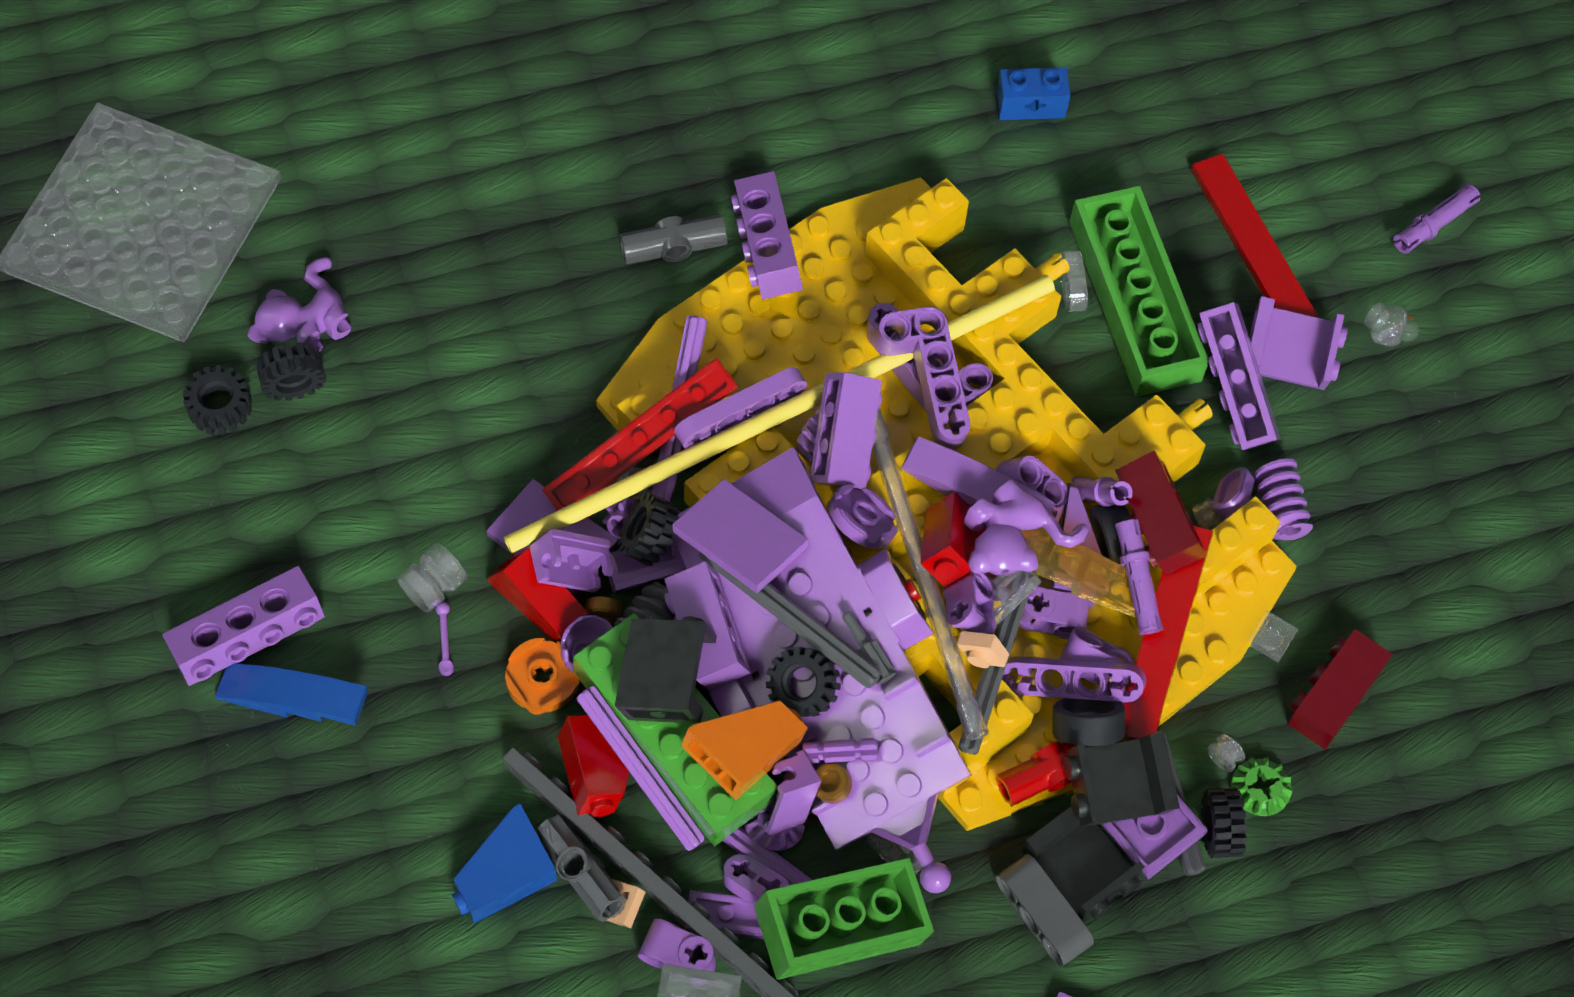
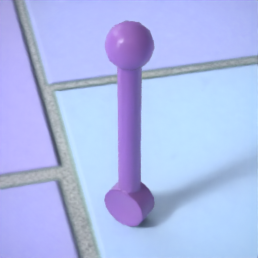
M439 602L435 608L440 618L442 661L439 663V671L442 675L449 676L454 671L453 663L449 660L447 614L450 611V606L446 602Z

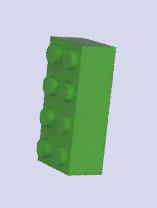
M910 858L767 890L754 904L776 980L918 946L934 932Z

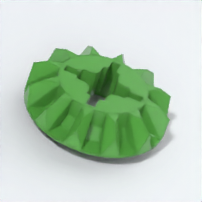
M1268 757L1263 759L1250 758L1238 766L1231 780V788L1237 787L1238 791L1242 794L1241 799L1244 801L1243 809L1257 816H1271L1280 812L1288 804L1293 792L1291 791V777L1287 776L1282 764H1276L1270 761ZM1257 775L1262 778L1263 782H1274L1267 790L1268 796L1263 793L1262 789L1251 788L1258 780Z

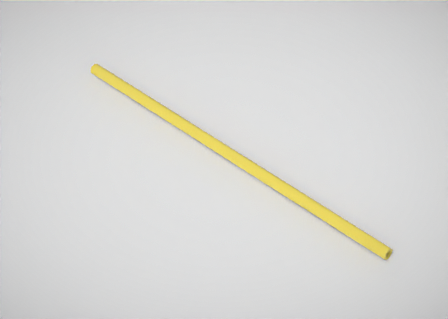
M1045 275L948 322L951 341L1053 292L1055 287L1052 279ZM933 329V330H931V331H929V332H927V333H932V334H933V333L936 332V330ZM913 353L896 356L881 354L846 371V373L875 378L913 360L914 355ZM824 382L504 536L503 538L509 551L512 554L533 544L552 528L564 529L820 405Z

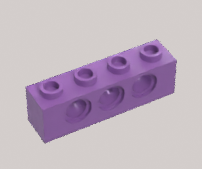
M772 171L734 180L737 194L731 196L735 216L742 214V218L736 219L740 238H748V241L742 242L746 263L753 262L754 264L747 267L751 286H759L762 300L803 290L775 172Z
M297 566L163 633L162 636L188 686H191L199 681L208 679L214 673L234 663L243 661L246 657L268 646L278 643L281 639L303 628L310 627L315 622L325 618L317 596L301 569Z

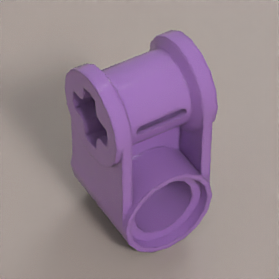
M970 572L944 588L947 623L954 628H960L967 632L994 633L996 628L993 603L994 590L990 580L984 573L975 574Z
M1032 587L1019 626L1027 631L1069 639L1073 629L1081 628L1086 630L1089 599L1079 593Z
M1081 628L1073 629L1059 658L1064 660L1134 665L1133 657L1127 650ZM1089 671L1081 674V678L1100 686V678L1094 672ZM1108 673L1109 679L1112 677L1111 673ZM1125 675L1121 682L1108 681L1106 689L1110 690L1113 683H1123L1126 686L1130 676Z
M662 919L653 920L637 955L642 961L662 970H669L694 981L706 980L711 977L716 968L713 946L709 940L685 931ZM699 953H703L705 961L698 959L696 964H691L690 957L697 958Z

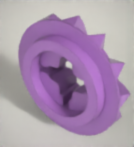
M773 809L765 813H758L744 824L746 833L753 842L765 849L775 851L786 850L796 845L800 841L805 829L804 824L768 836L763 827L768 822L769 817L771 818Z

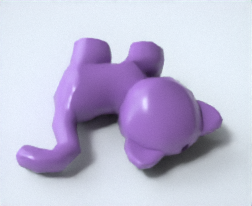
M328 257L316 259L305 268L304 280L318 290L308 305L302 307L300 302L293 297L287 296L286 293L280 290H270L267 293L266 300L258 307L255 315V324L250 327L247 333L249 339L256 343L266 344L270 341L284 342L297 336V342L302 343L303 347L306 344H311L313 348L317 347L320 352L323 348L319 340L322 333L326 332L334 340L348 335L351 331V325L345 318L348 316V313L344 308L341 295L331 287L329 282L318 276V273L332 268L331 259Z
M1013 480L1007 481L996 490L992 503L985 498L978 500L969 508L964 523L970 530L981 531L986 529L975 539L974 551L971 553L968 561L971 572L975 574L990 572L997 576L1014 574L1019 570L1025 572L1037 570V556L1032 549L1028 548V542L1020 531L1036 530L1043 527L1050 534L1056 545L1069 548L1084 542L1089 534L1088 527L1085 524H1078L1069 534L1063 532L1058 521L1048 513L1044 503L1034 495L1022 490Z

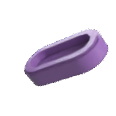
M1245 467L1232 470L1218 484L1213 509L1221 519L1228 518L1250 500L1255 479Z

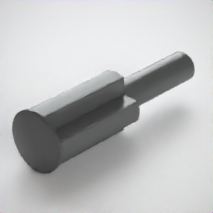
M848 611L843 614L844 622L861 647L857 652L881 670V677L876 684L880 685L892 679L897 672L877 640L875 639L870 642L852 612Z

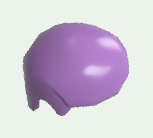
M596 615L579 616L568 625L561 639L560 654L562 661L565 662V666L572 673H574L573 656L613 628L608 620Z

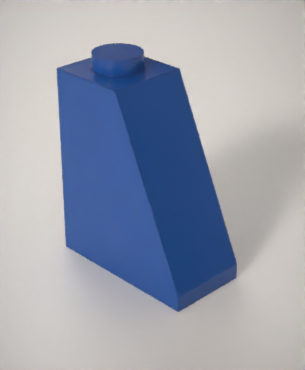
M521 804L511 809L454 878L457 892L452 894V898L460 914L469 913L473 923L557 881L556 869Z

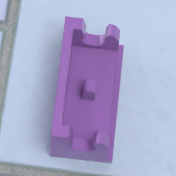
M552 528L529 546L537 582L595 593L601 588V580L598 575L599 567L602 565L604 576L611 577L613 573L609 552L610 541L608 539Z
M675 540L671 546L667 545V553L664 557L660 555V561L657 563L653 562L651 566L638 562L622 554L619 550L611 552L613 573L611 577L608 576L612 593L615 594L647 585L651 581H661L686 570L687 568Z
M803 750L796 752L794 757L780 761L774 766L773 775L780 774L783 771H786L782 783L778 786L775 801L760 812L765 813L773 809L770 820L763 827L768 836L804 824L821 779Z

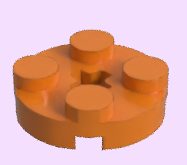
M545 638L528 640L519 645L508 659L509 663L505 671L507 690L518 705L526 708L534 715H541L545 712H552L564 707L573 699L580 688L579 678L562 661L560 654L561 642L559 641L557 643L545 641ZM541 668L544 672L551 670L553 673L549 676L550 680L543 683L542 681L537 682L534 680L537 677L535 670Z

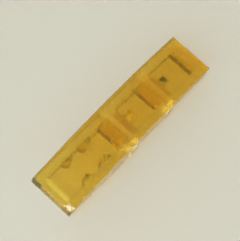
M1044 528L1020 531L1028 542V548L1032 549L1037 556L1038 569L1036 570V575L1071 587L1072 595L1137 618L1124 566L1080 544L1072 548L1056 545Z

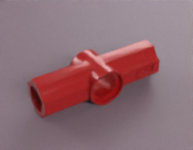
M1060 742L1051 743L1035 752L1029 760L998 774L996 781L1004 801L1012 807L1045 790L1054 792L1072 783L1071 780L1067 779L1064 772V758L1066 757L1065 751L1077 745L1060 744Z

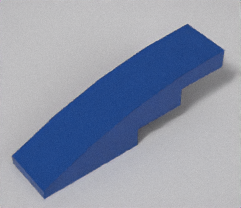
M234 663L226 667L215 698L288 718L289 714L320 722H322L323 718L356 726L368 690L367 686L288 669Z

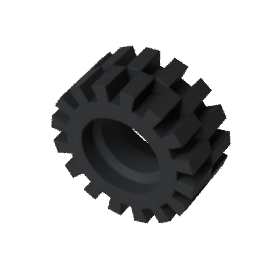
M296 342L295 346L291 347L290 343L284 344L282 349L276 346L272 348V353L266 351L262 354L263 358L259 357L257 360L256 368L262 393L266 394L268 398L274 397L275 400L280 401L285 397L286 401H291L292 397L298 396V399L304 398L305 393L312 395L315 393V389L320 390L323 387L322 383L326 382L319 349L317 347L313 348L311 344H306L303 347L302 343Z
M216 365V371L211 372L209 366L203 368L205 374L202 376L198 371L193 374L195 382L188 379L185 384L187 390H183V398L185 400L183 402L192 424L195 423L200 431H203L205 428L207 434L214 435L215 429H218L220 435L226 434L225 428L230 427L232 432L238 430L236 422L244 425L247 421L245 415L250 416L252 411L250 407L252 405V398L243 376L239 372L235 374L234 369L228 367L226 372H224L222 365ZM225 391L231 395L230 403L223 408L208 409L204 405L206 397L214 392Z
M652 493L641 495V500L637 499L634 502L635 507H630L628 510L629 516L627 519L624 518L622 522L624 528L619 531L618 536L621 538L618 540V546H620L619 551L622 554L651 566L653 562L657 563L660 561V555L664 557L667 553V545H672L674 540L671 538L672 535H675L672 524L680 518L678 517L680 511L676 505Z
M793 647V650L786 649L781 652L782 657H775L772 661L775 664L774 668H768L766 674L771 676L770 682L765 681L766 688L771 689L772 692L768 695L770 701H781L787 708L794 709L801 717L806 718L819 716L820 712H826L831 708L829 706L830 702H836L838 696L834 695L835 691L841 688V683H837L836 677H840L839 670L833 668L835 663L820 651L812 648ZM802 667L809 668L816 677L815 690L804 698L797 696L792 691L790 685L793 673Z
M1237 787L1205 789L1201 800L1203 821L1201 822L1208 831L1203 836V841H1205V849L1208 851L1207 855L1210 858L1242 857L1244 855L1243 852L1246 850V811H1243L1244 801L1241 799L1242 794L1238 791Z

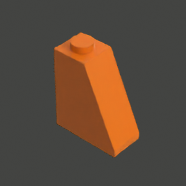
M781 701L695 724L687 730L681 747L737 800L800 744L808 727L804 724L798 712L792 708H787Z

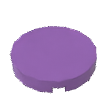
M853 484L840 486L828 501V511L835 525L852 541L864 547L874 549L886 547L898 532V525L894 526L893 523L895 515L889 505L869 489L863 488L859 491L853 489L855 486Z

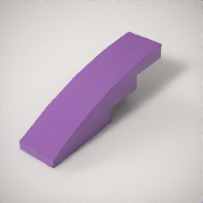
M919 436L916 438L900 468L945 496L955 491L966 503L972 506L982 498L992 503L996 490L1009 480H1013L1022 490L1041 500L1050 515L1056 505L1055 502L1016 480L954 450ZM1044 528L1025 530V532L1037 537L1041 535Z

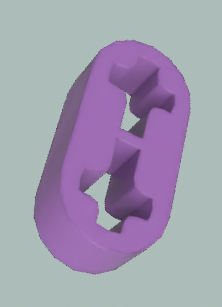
M734 855L727 859L724 864L723 882L725 887L752 905L758 901L765 891L790 885L788 880L782 875L747 855ZM734 872H735L736 874H741V875H740L739 877H736V876H734Z

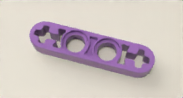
M790 367L685 418L675 427L674 433L685 449L801 394L805 390L807 382L798 368Z
M1033 657L1009 658L1002 680L1016 695L1115 702H1133L1142 695L1147 683L1143 670L1133 664ZM1013 668H1017L1019 675L1030 676L1034 670L1033 668L1037 669L1034 679L1035 685H1032L1034 677H1022L1019 683H1015L1013 676H1008L1007 674ZM1054 669L1060 672L1063 677V684L1058 687L1049 686L1044 681V671ZM1089 671L1097 674L1101 682L1100 687L1097 689L1084 687L1080 679L1081 674ZM1108 673L1112 674L1110 681L1121 682L1124 676L1128 675L1131 676V682L1137 683L1132 691L1126 690V686L1123 683H1113L1110 690L1106 689L1109 681Z

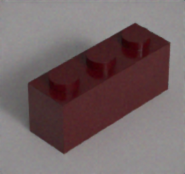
M1155 450L1115 470L1119 481L1128 483L1132 488V498H1126L1134 514L1130 515V520H1139L1141 535L1144 534L1148 543L1144 547L1145 551H1148L1150 554L1149 562L1152 567L1159 565L1165 574L1169 575L1207 556L1164 461Z
M1356 629L1347 640L1342 636L1338 639L1329 652V655L1334 659L1328 667L1322 663L1319 665L1309 680L1314 685L1308 694L1301 691L1289 707L1294 714L1288 725L1324 750L1327 749L1393 655Z

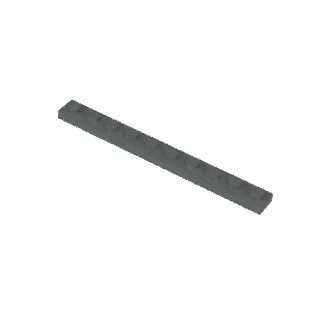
M512 748L502 758L506 770L556 815H562L583 839L637 887L645 891L647 896L683 928L687 924L691 927L686 928L688 932L709 940L713 946L714 955L761 997H797L799 995L796 989L786 980L780 979L777 982L766 972L769 969L768 965L758 955L752 952L748 956L737 946L740 941L730 930L725 927L719 930L708 921L711 915L704 907L696 901H693L690 905L680 896L682 893L681 888L671 878L665 876L661 879L651 870L654 865L644 854L638 850L634 854L623 845L626 841L617 830L611 826H608L606 829L603 828L595 820L597 817L588 813L578 816L575 802L567 796L570 792L569 789L558 778L553 776L549 780L540 772L542 766L531 754L525 752L521 755Z

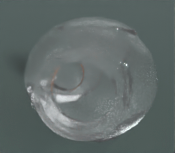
M1377 303L1368 311L1364 320V324L1371 329L1373 341L1379 345L1394 347L1400 344L1401 341H1413L1419 334V325L1413 320L1411 315H1407L1406 311L1398 305L1386 306L1384 303Z

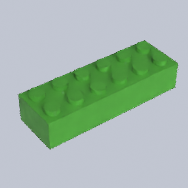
M1136 186L1075 200L1070 225L1135 397L1202 382L1209 363L1208 357L1141 187Z
M633 613L573 656V672L586 688L595 686L685 810L715 847L773 803L778 787L766 773L741 797L735 800L681 747L687 730L698 723L628 720L615 707L631 620L639 619ZM695 687L693 698L703 708L701 723L720 718Z

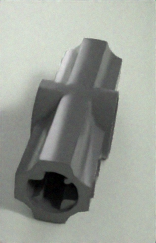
M721 214L687 221L678 216H671L658 221L655 227L620 233V244L626 264L662 257L667 262H678L688 258L693 251L727 245V235Z
M558 814L553 818L546 819L538 827L537 835L546 852L556 864L559 876L572 885L597 920L604 922L607 919L615 918L624 909L627 898L605 871L603 861L591 853L562 815ZM584 862L583 869L578 873L579 866Z

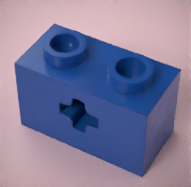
M1067 67L1000 69L996 90L999 120L1065 118L1070 100Z

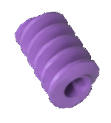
M1289 458L1269 462L1260 467L1254 474V483L1258 486L1257 495L1261 499L1260 501L1281 522L1273 539L1284 541L1301 538L1313 529V525L1304 523L1310 519V512L1302 510L1307 506V501L1305 498L1299 497L1304 493L1303 486L1297 484L1301 478L1300 474L1294 471L1297 468V461Z

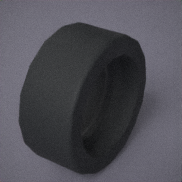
M1125 505L1094 506L1090 512L1091 525L1103 558V565L1110 574L1125 571V566L1120 564L1119 558L1122 557L1115 524L1130 520L1128 510Z
M1064 698L1057 701L1053 706V735L1063 743L1104 746L1114 744L1125 736L1126 708L1122 702Z

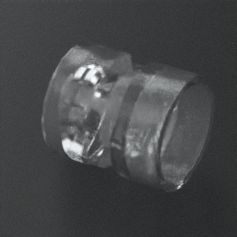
M438 543L420 557L421 565L413 563L397 577V582L405 594L426 613H429L445 599L444 591L453 592L468 579L467 573L459 561L445 547Z

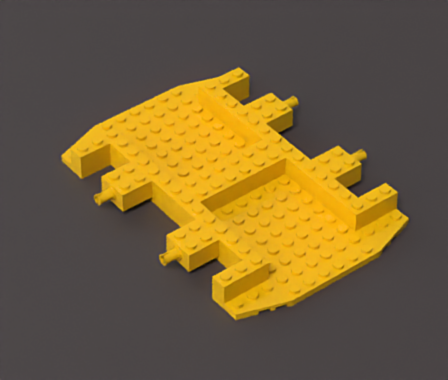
M921 177L822 207L789 229L803 290L762 300L759 286H751L747 267L754 264L753 262L746 263V260H743L658 318L597 398L596 405L617 431H620L669 394L673 388L686 318L690 315L707 319L698 371L717 357L739 386V388L724 399L790 367L798 368L807 382V386L803 391L805 392L823 383L826 373L846 372L880 355L867 338L868 317L870 310L875 305L888 303L899 311L934 307L945 315L948 323L1045 275H1048L1052 281H1055L1069 271V264L1065 258L1058 262L1062 255L1055 253L1047 261L1034 268L1014 248L971 280L961 285L931 253L964 231L969 200L947 178L932 188ZM1056 290L952 340L958 371L967 365L980 363L988 367L993 374L991 389L967 406L970 430L962 446L955 450L956 452L996 470L999 463L1005 460L1034 456L1060 477L1066 486L1068 483L1073 484L1074 482L1071 479L1076 476L1092 479L1112 477L1114 480L1119 481L1115 472L1116 469L1154 450L1164 461L1173 482L1199 464L1206 444L1192 430L1212 417V410L1208 404L1202 409L1200 408L1205 403L1204 400H1195L1193 404L1177 415L1158 395H1155L1103 434L1018 345L1056 317L1061 300V295ZM928 324L920 325L921 329L926 333L934 329ZM890 370L873 378L882 380L880 390L882 401L877 410L875 424L876 440L871 450L869 463L871 474L866 483V489L880 496L892 509L895 515L893 523L894 526L898 525V532L886 547L874 549L864 547L852 541L837 526L836 528L857 565L887 548L891 556V562L897 566L906 580L911 579L921 595V599L918 602L924 612L926 622L934 634L904 651L918 677L924 673L964 718L965 721L949 733L959 750V742L983 668L969 663L967 657L958 647L957 641L963 630L952 627L946 621V601L943 593L945 587L920 564L926 509L946 496L900 469L918 436L932 442L934 441L927 413L896 374ZM976 383L968 384L973 388H981V386ZM821 404L727 449L726 453L684 482V501L689 507L695 505L722 480L725 479L731 484L792 447L798 452L810 476L812 462L806 459L803 453L798 450L799 443L797 440L802 433V427L807 424L808 418L815 414L816 410L821 407ZM949 421L945 429H950ZM813 483L828 511V501L838 488ZM1256 496L1212 530V541L1159 726L1242 660L1297 568L1291 559L1272 541L1281 522ZM1082 500L1091 524V509L1100 504L1096 501ZM1130 503L1126 504L1125 507L1129 515L1134 514ZM1063 510L1062 515H1061V517H1060V519H1059V521H1058L1060 527H1061V525H1062V519H1063L1064 510ZM1142 534L1143 544L1146 546L1148 543L1144 534ZM1052 537L1038 565L1032 587L1051 589L1058 545H1056ZM1148 561L1156 595L1163 570L1159 565L1152 567ZM1103 565L1102 574L1108 575L1104 597L1097 596L1093 609L1088 608L1086 630L1111 644L1127 650L1133 657L1135 665L1144 634L1139 635L1126 571L1110 574ZM1004 603L994 604L996 628ZM1019 626L1009 658L1059 659L1068 639L1040 632L1027 631ZM1013 668L1007 675L1013 676L1015 683H1019L1022 677H1034L1032 685H1035L1034 679L1037 669L1033 668L1034 670L1030 676H1023L1018 674L1017 668ZM1054 669L1044 671L1043 678L1049 686L1058 687L1063 684V677L1060 672ZM1080 677L1084 687L1088 689L1100 687ZM1129 679V682L1126 685V690H1128L1131 679ZM1001 680L979 752L976 755H971L959 750L972 776L938 795V799L966 831L1011 816L1013 812L1042 805L1045 801L1074 793L1072 783L1054 792L1045 790L1011 807L1004 801L996 781L998 774L1029 760L1041 748L1054 742L1063 744L1053 735V706L1057 701L1064 698L1016 695ZM1123 738L1122 740H1120V741H1118V742L1131 741V740H1130V739H1127V738Z

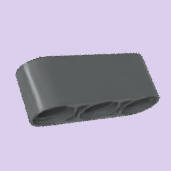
M1026 854L995 875L997 885L1058 966H1064L1094 945L1093 937L1088 928L1031 855Z

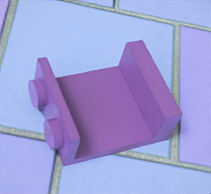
M1261 296L1256 305L1249 336L1261 376L1325 390L1331 380L1336 381L1341 361L1335 360L1337 348H1343L1348 328L1342 327L1344 315L1337 314L1333 321L1273 308L1275 299Z

